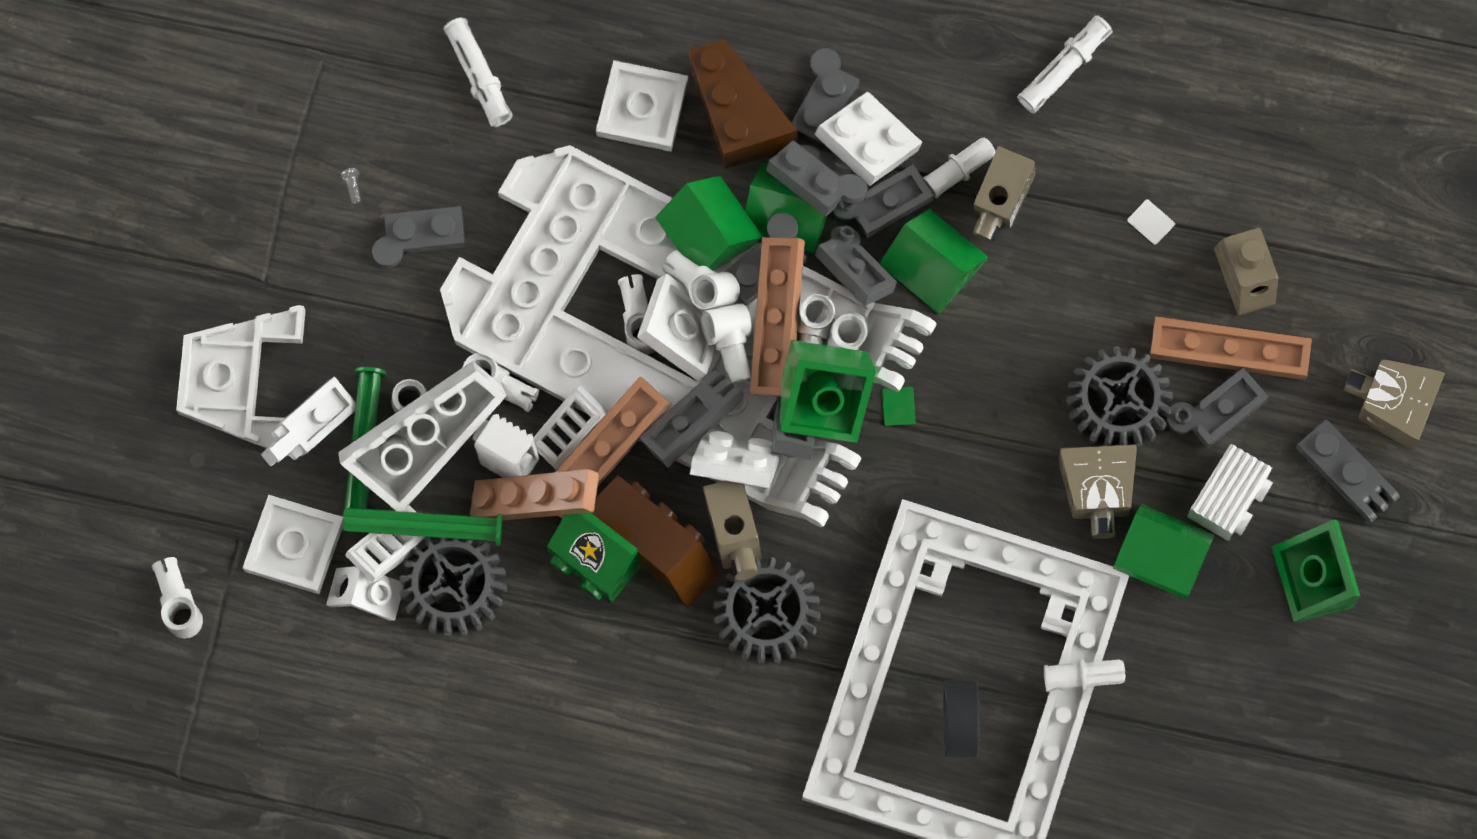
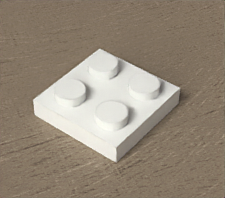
M613 61L596 129L597 137L672 152L689 82L688 76Z
M866 92L819 125L815 136L858 176L863 178L869 186L918 152L923 143L869 92Z
M667 273L657 279L637 338L697 381L707 375L716 348L715 344L710 345L706 341L702 330V313L704 310L709 309L702 310L697 308L692 303L687 288Z
M714 431L702 436L692 458L690 474L769 488L779 464L781 453L773 452L772 442L766 439L752 438L746 441L735 439L733 435L727 432Z
M268 495L246 556L243 570L250 574L320 594L343 528V517Z

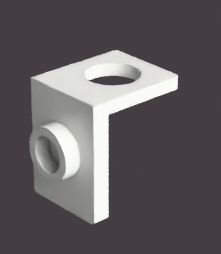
M357 567L337 568L326 605L330 607L353 606L383 619L393 621L396 618L401 600L400 592L404 589V585H401L400 581L385 575L372 582ZM348 577V587L340 597V587Z

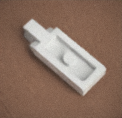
M334 376L276 426L277 428L271 434L277 441L270 445L261 456L271 467L288 454L293 460L305 455L355 411L356 402Z

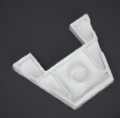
M294 306L285 312L273 315L267 313L256 316L254 320L233 325V323L184 335L176 407L178 414L264 448H268L277 441L271 433L285 418L255 416L262 342L302 344L306 311L304 306Z

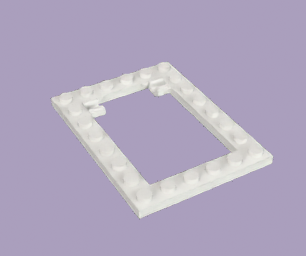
M902 499L802 800L919 839H1046L1094 686L1087 687V691H1083L1082 687L1050 691L1008 822L854 771L915 588L942 597L952 566L964 569L965 564L1041 588L1039 594L1050 597L1041 629L1067 637L1058 664L1065 665L1079 663L1080 659H1084L1085 663L1102 661L1129 575L1113 569V566ZM924 563L934 566L931 577L920 574ZM1064 608L1075 611L1072 623L1061 619Z

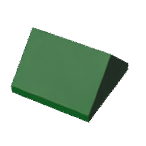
M762 163L750 185L745 212L763 238H769L767 224L772 216L778 213L790 214L798 223L796 238L805 241L804 253L815 255L826 217L767 172L768 164Z
M721 176L686 183L655 217L677 251L681 252L683 256L698 266L704 265L713 271L760 242L763 237Z
M928 209L903 226L879 264L900 285L938 315L988 260V256L932 210Z
M1141 504L1134 516L1113 569L1187 600L1215 535Z
M1331 520L1272 546L1293 622H1300L1354 607L1360 597V593L1338 520Z

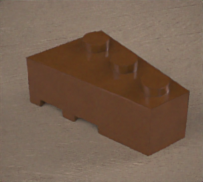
M725 39L688 50L689 66L725 169L778 153L793 140L798 144L797 129Z
M617 475L595 498L594 512L591 513L636 547L640 562L653 571L651 576L660 584L664 580L670 585L679 597L678 600L686 608H689L720 575L702 546V543L705 541L704 537L690 524H687L684 528L676 522L678 517L664 503L660 502L657 506L649 500L650 494L638 482L633 481L629 484Z

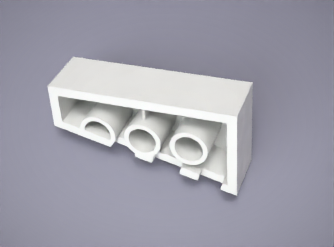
M472 361L338 452L340 464L396 511H403L506 397L501 384Z

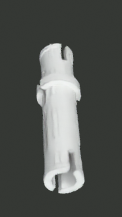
M1095 15L1074 38L1070 37L1064 43L1065 48L1017 96L1019 102L1031 113H1036L1043 103L1054 94L1081 64L1086 65L1091 60V54L1112 34L1113 31L1110 25L1104 19Z
M457 18L445 25L444 32L447 34L472 85L471 93L474 99L480 101L491 126L497 127L507 123L512 119L513 114L500 91L501 83L498 77L492 75L466 19Z

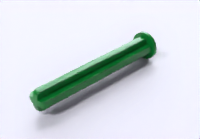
M374 367L355 368V374L359 376L352 443L376 427L381 378L386 377V371ZM348 472L345 509H367L369 487L351 472Z
M346 508L343 513L342 523L343 530L346 532L496 541V546H500L503 514H498V517L495 518Z

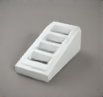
M583 386L577 387L533 437L537 452L557 470L609 411ZM577 404L591 417L588 422L573 409ZM566 415L582 428L578 433L563 420ZM557 425L572 439L569 444L553 430ZM547 436L563 450L558 456L543 442Z
M409 505L403 510L405 512H416ZM369 533L349 549L345 556L370 581L375 582L413 556V548H419L420 550L425 548L424 539L427 537L395 535L404 544L402 545L391 534ZM379 542H380L390 553H392V554L390 555V554L379 544ZM370 550L381 563L378 564L366 551Z

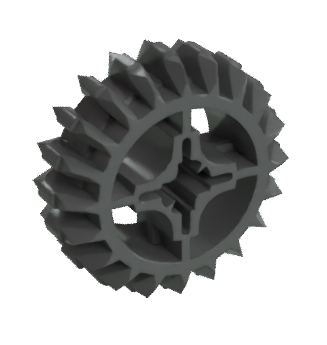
M1116 346L1113 348L1112 357H1108L1107 353L1101 349L1097 353L1098 362L1088 356L1084 359L1086 370L1083 368H1076L1074 370L1073 376L1077 381H1070L1067 388L1074 395L1067 397L1066 405L1076 408L1070 412L1069 418L1071 421L1083 420L1079 424L1077 432L1084 434L1089 430L1092 431L1089 443L1094 445L1100 437L1105 439L1103 446H1111L1112 442H1118V445H1127V441H1131L1132 445H1136V448L1140 449L1142 447L1141 436L1152 442L1156 437L1154 429L1160 431L1165 429L1166 422L1162 417L1165 418L1171 415L1172 408L1166 403L1173 400V392L1164 390L1170 384L1169 377L1156 378L1161 373L1162 366L1156 364L1151 368L1148 367L1150 361L1149 354L1143 355L1139 361L1135 359L1136 349L1134 348L1129 349L1127 356H1121V349ZM1110 373L1127 374L1119 381H1112L1106 377L1100 379V377ZM1139 380L1145 385L1150 394L1151 410L1143 405L1144 401L1135 393ZM1128 387L1125 404L1122 401L1121 405L1116 404L1111 411L1114 394L1117 398L1118 393L1123 394ZM1089 389L1097 393L1096 398L1102 401L1105 406L1100 418L1089 405L1087 396ZM1121 417H1127L1133 421L1136 419L1140 420L1128 426L1112 425L1116 419Z
M427 537L424 539L427 548L425 552H422L419 548H413L412 554L417 559V562L405 560L403 563L404 568L412 574H404L399 577L401 585L408 587L400 592L402 600L411 601L405 607L409 615L418 613L415 622L420 627L430 621L428 629L431 634H436L441 625H444V635L447 638L452 637L454 627H458L461 636L466 637L468 635L466 625L473 623L477 631L482 630L483 626L479 619L482 615L490 621H493L495 618L489 606L496 608L503 606V600L494 594L507 592L506 584L498 581L506 576L505 568L496 567L501 561L498 553L488 555L491 549L488 542L481 543L476 548L478 540H466L464 543L463 539L448 541L447 538H439L440 543L434 545L432 540ZM463 556L476 563L473 565L467 563L463 566H453L445 557ZM434 564L438 570V577L433 584L428 586L429 591L422 594L424 576ZM444 570L448 572L451 578L453 577L456 582H459L462 598L459 597L456 590L453 591L447 585V577ZM485 573L483 592L479 599L472 604L468 597V591L472 585L478 582L477 577ZM451 601L456 603L461 611L453 613L442 612L430 605L435 602L439 605L443 602Z
M755 558L758 569L756 576L747 580H737L734 574L728 573L725 576L726 581L732 588L726 586H719L717 588V594L725 600L713 602V609L723 613L714 617V625L719 627L726 626L719 632V638L722 641L734 637L729 644V650L732 653L738 651L742 646L745 647L742 653L743 660L748 661L752 653L756 652L758 653L759 665H764L766 661L765 654H772L774 664H780L781 651L785 650L790 659L796 657L795 649L792 646L794 643L802 649L808 647V641L802 634L808 636L816 635L817 628L808 622L820 621V612L811 609L820 604L819 596H807L814 590L812 581L799 585L805 577L803 570L800 569L790 576V562L785 561L781 570L776 569L775 558H769L768 568H761V561ZM759 583L781 585V587L777 586L768 593L759 592L754 587L750 588ZM791 594L795 596L800 606L799 618L794 626L788 622V617L782 612V608L787 603V598ZM740 596L746 600V605L752 610V613L746 619L747 624L742 629L736 623L733 615L735 604ZM757 604L759 606L762 605L764 608H769L771 605H773L774 615H776L777 618L775 616L772 617L769 614H765L763 617L757 618L758 616H760V608L757 606ZM765 629H772L780 635L784 634L772 640H761L752 637Z

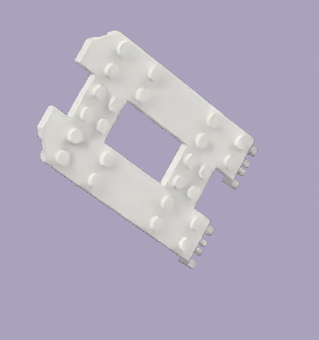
M570 145L554 149L553 153L536 158L529 156L517 160L498 194L500 198L529 212V215L494 274H491L459 257L440 289L455 344L473 354H489L494 358L497 366L562 401H565L577 387L583 386L608 411L639 377H643L671 403L655 423L711 372L718 370L724 375V379H728L722 353L717 351V349L714 351L707 375L695 381L564 312L599 250L656 279L666 274L663 271V265L671 264L665 260L670 253L677 251V249L655 217L672 198ZM757 243L754 246L750 247L743 253L739 254L735 258L731 259L724 265L714 270V272H723L725 269L734 264L748 252L757 247L760 243ZM803 266L798 326L801 303L807 296L812 294L825 295L833 302L835 321L843 313L855 312L860 314L868 324V334L860 345L859 350L868 352L876 373L873 383L881 384L890 390L899 392L905 382L904 377L897 372L882 367L887 359L895 361L903 368L912 369L916 360L911 355L894 346L901 347L915 355H920L924 347L920 341L901 333L904 326L912 327L917 332L928 336L932 334L937 325L936 322L912 309L874 302L864 306L847 288ZM737 299V301L734 304H739L741 302ZM757 299L746 306L752 326L751 335L746 338L747 344L744 345L750 372L752 370ZM821 305L812 306L806 313L807 318L813 323L824 322L829 315L828 310ZM845 320L839 326V333L843 339L855 341L861 335V328L857 322ZM832 328L830 329L829 336H828V340H829V337H830V335H831V333H832V332H831ZM797 334V341H799L800 335ZM828 340L823 341V345H826ZM751 379L735 383L734 388L737 387L744 393L743 400L706 434L722 431L733 435L735 439L749 441L752 438H762L772 442L773 421L768 418L774 409L777 397L750 394ZM578 404L575 406V408L585 412ZM701 438L676 461L691 468L692 458ZM815 439L814 451L810 460L787 457L781 453L780 461L770 487L744 484L747 497L768 510L802 518L819 527H824L829 518L828 512L806 502L810 493L820 496L828 503H837L840 494L818 482V480L825 481L836 488L844 490L848 484L847 478L825 468L828 461H837L845 468L853 470L857 468L861 457L839 444ZM710 478L711 480H713V481H715V482H717V483L722 482V481H726V480H720V479Z

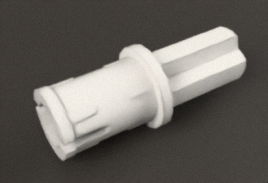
M980 138L956 156L954 154L949 155V161L923 177L933 197H940L942 193L962 179L964 181L969 180L970 173L994 157L995 149L987 139Z
M1080 659L1079 663L1044 665L1046 692L1082 687L1083 691H1087V687L1122 684L1125 682L1123 661L1110 660L1085 663L1084 659Z

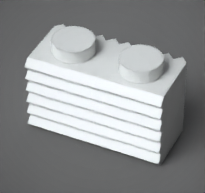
M499 414L493 415L489 421L485 419L474 433L473 440L476 441L474 446L481 465L503 478L530 475L539 461L533 435H527L526 430L520 431L519 426L513 427L512 422L507 423L505 418L500 419Z
M1230 444L1191 507L1188 518L1227 541L1230 540L1234 532L1242 535L1253 517L1247 510L1254 499L1261 503L1273 484L1272 481L1267 479L1272 468L1249 453Z

